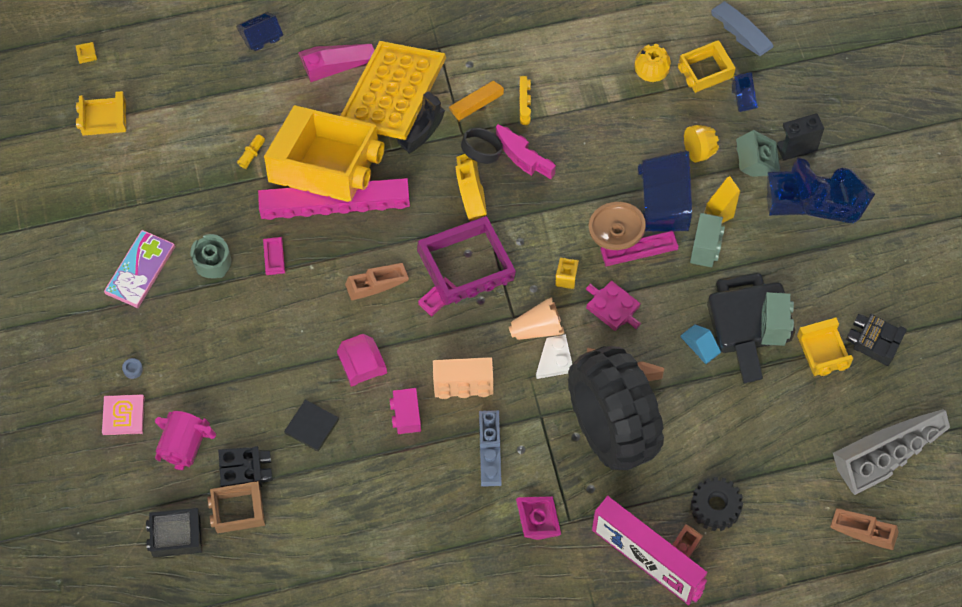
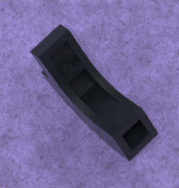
M429 91L423 94L421 110L406 140H397V143L409 154L418 149L431 137L443 119L445 110L441 107V102L437 96H434Z

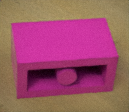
M416 388L394 390L393 398H390L391 410L395 409V416H392L393 428H397L398 434L421 432Z

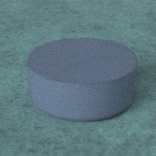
M131 358L124 362L122 370L126 377L135 379L142 374L143 367L138 359Z

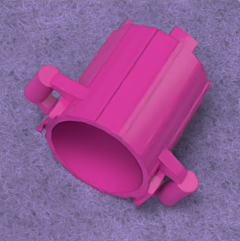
M173 411L168 413L167 418L157 417L155 423L164 431L155 451V459L160 462L162 458L174 464V468L178 470H183L185 466L190 468L193 465L202 438L214 439L216 433L209 426L210 423L205 418L202 420L186 412Z

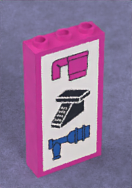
M607 496L595 510L592 531L687 605H690L692 601L697 602L705 589L708 572Z

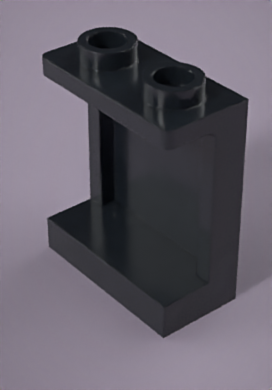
M817 113L783 123L786 137L785 140L777 142V148L783 161L818 150L824 126Z

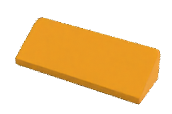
M492 81L449 106V109L457 120L460 121L504 95V88L495 81Z

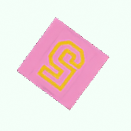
M144 395L104 396L102 434H143Z

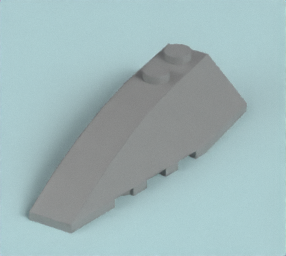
M942 409L900 422L834 452L833 456L837 470L851 492L856 495L888 479L893 475V471L899 466L903 467L907 463V459L913 454L917 455L920 453L924 445L928 442L932 443L948 430L950 425L946 410Z

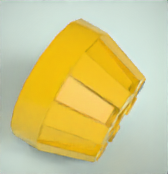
M654 44V46L647 45L636 56L635 72L645 81H660L669 73L670 57L666 50L660 48L658 44Z
M702 125L686 128L684 132V145L691 161L695 163L705 161L717 153L716 151L719 149L717 141L719 139L718 136H715L716 131L713 128Z

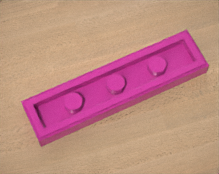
M669 231L643 237L637 244L627 249L609 250L601 247L600 251L606 267L678 250V244L674 232Z

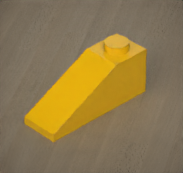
M730 176L726 178L708 201L704 214L723 217L722 223L734 218L740 194L739 188Z

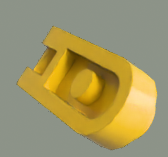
M520 76V123L522 125H528L531 121V109L527 107L531 106V95H527V90H531V79H527V76Z

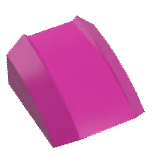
M361 334L341 342L337 354L351 387L376 376L387 374L386 365L373 338Z

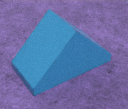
M694 325L680 336L705 364L721 353L709 329Z

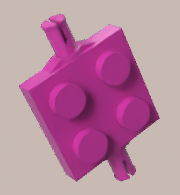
M610 281L600 290L592 284L587 286L586 290L594 298L587 304L586 309L610 328L616 331L621 325L629 323L635 329L640 326L641 323L632 316L641 303L613 281Z

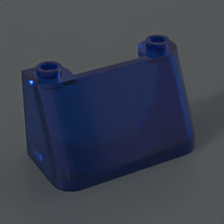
M678 151L642 160V163L638 164V175H641L643 179L644 213L642 214L645 218V231H689L692 218L689 151Z
M797 158L792 166V174L801 207L809 216L845 223H855L861 218L875 196V193L852 169H837L830 179L817 176L810 169V164L805 159Z

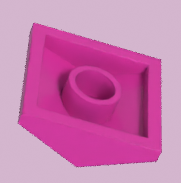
M553 497L516 498L524 537L540 540L561 535Z

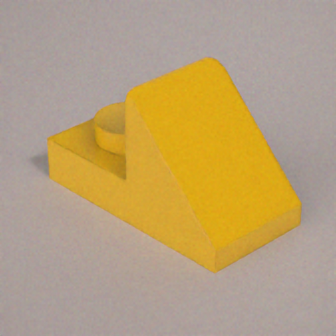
M560 258L555 286L574 289L579 260Z

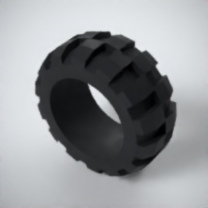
M603 346L580 355L569 367L568 389L578 423L591 449L598 455L600 461L612 470H630L649 462L661 451V447L664 444V435L662 433L664 427L655 394L652 392L643 370L639 368L637 361L632 355L627 354L625 349L621 347Z

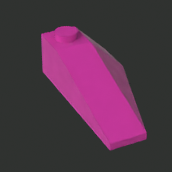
M372 44L319 46L298 53L310 82H314L367 64L375 50Z

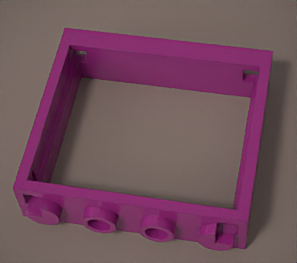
M487 216L418 241L417 251L445 306L454 302L457 304L467 297L473 298L483 291L489 292L497 286L507 285L508 282L514 280L516 270ZM485 233L504 270L449 290L430 252Z

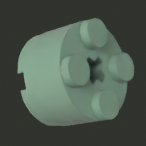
M207 234L193 243L190 253L197 273L206 278L224 277L232 262L228 245L224 239L218 235Z

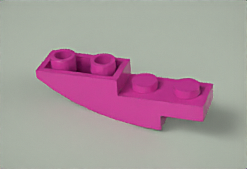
M499 124L496 126V136L501 140L504 152L518 167L531 176L537 171L549 179L553 178L556 165L551 160L544 159L534 150H529V142L523 136L516 135L508 127H502Z

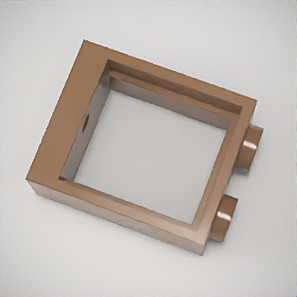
M258 481L210 489L211 496L208 497L209 509L212 508L213 515H210L211 527H215L217 534L265 526L261 488ZM252 494L255 518L221 523L220 499Z

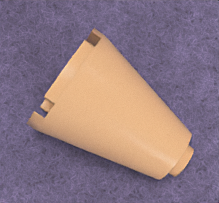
M552 297L511 322L512 326H509L512 338L516 337L517 340L564 334V329L560 325L561 319Z

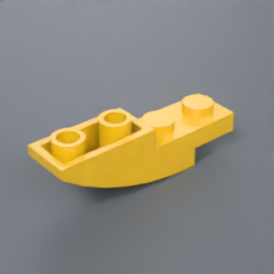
M466 154L457 156V166L455 168L460 193L468 219L473 221L487 215L483 186L480 183L477 162L470 159Z

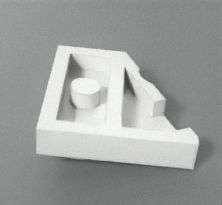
M566 334L546 338L536 372L537 379L568 373L572 360Z

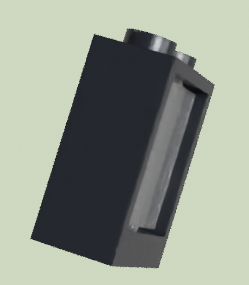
M198 508L149 513V520H146L147 532H150V539H147L146 544L147 551H150L154 558L202 553L201 514Z

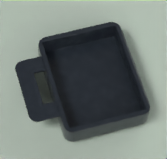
M760 273L719 279L716 282L718 292L709 295L707 307L720 351L722 353L735 352L734 345L750 341L755 342L756 348L770 346L761 344L762 306L767 292L785 293L783 285L779 282L764 284ZM753 284L751 287L729 290V288ZM793 327L790 339H787L786 343L792 341L795 335V327Z

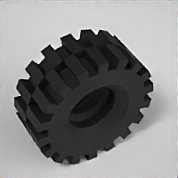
M713 477L712 481L707 478L704 483H699L698 488L694 490L691 500L693 518L697 517L696 522L699 525L701 523L704 524L703 528L705 529L708 526L712 527L711 531H716L717 528L723 531L725 527L729 529L733 523L737 522L741 514L743 497L742 494H739L740 489L738 487L734 488L732 481L729 484L726 483V478L722 477L721 481L718 480V477ZM712 497H720L724 500L725 506L721 510H714L710 507L709 500Z

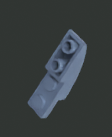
M499 410L479 411L481 486H501Z

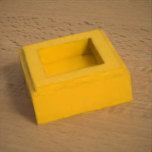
M93 42L76 46L80 64L97 60Z

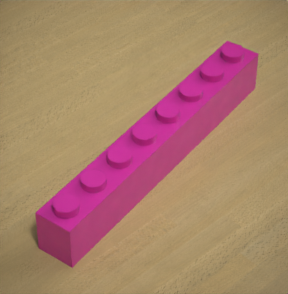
M407 178L369 181L365 190L357 189L352 201L349 202L295 188L258 190L261 219L267 220L279 217H309L316 214H346L352 211L366 212L376 209L383 211L389 208L403 209L410 207Z

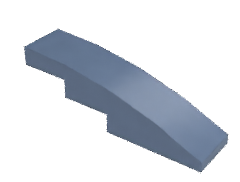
M725 1L711 10L712 16L723 22L724 29L734 34L736 41L752 52L761 56L773 48L771 41L749 19Z

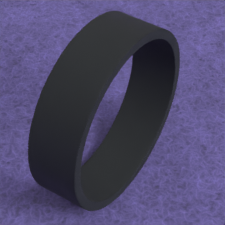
M483 128L467 130L461 141L463 152L470 159L484 164L496 162L503 149L501 140L494 133ZM477 137L484 139L495 147L497 153H481L469 145L467 138Z

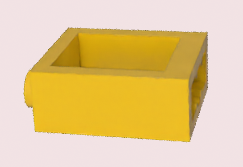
M719 40L680 55L679 71L684 73L688 86L692 87L695 93L734 78L735 66ZM713 56L721 71L698 80L689 65Z

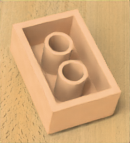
M492 357L433 360L435 397L448 399L451 396L467 398L472 395H478L479 397L493 395Z

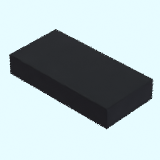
M750 341L734 345L743 383L763 379L755 342Z

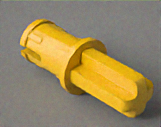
M257 134L250 145L245 147V151L237 161V164L247 169L252 159L257 157V152L265 142V138Z

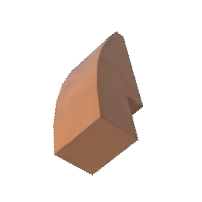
M403 263L368 269L365 274L349 276L345 286L351 300H356L391 289L408 281L409 278Z
M837 508L831 523L832 529L863 542L890 550L894 549L899 533L897 525L877 521L876 517Z

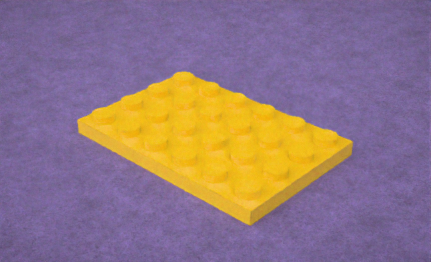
M379 41L340 116L375 124L377 126V134L406 140L421 110L423 94L428 91L430 92L446 60L445 53Z

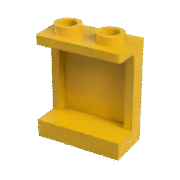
M123 91L115 92V98L84 100L83 95L79 96V102H76V110L79 113V118H76L77 129L81 130L83 136L126 132V99Z
M837 318L800 327L797 334L814 376H825L834 370H846L853 361L852 355L848 356L837 330L839 326Z

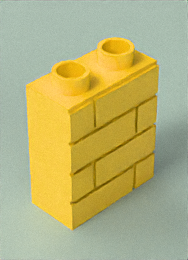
M294 105L264 155L268 182L283 186L288 185L291 188L310 191L311 193L349 202L352 201L357 189L365 190L371 176L369 167L371 163L379 164L381 162L385 145L384 142L378 141L377 126L375 124Z

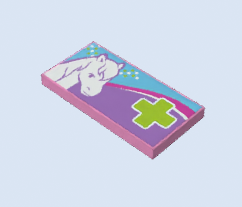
M141 230L104 290L105 294L139 308L175 249V244Z

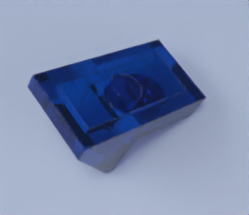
M752 72L734 75L732 93L736 95L738 111L742 112L758 108Z

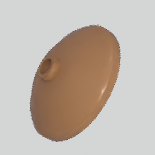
M625 202L607 203L595 210L589 220L591 238L599 246L609 250H623L634 246L641 240L646 228L645 218L641 211Z

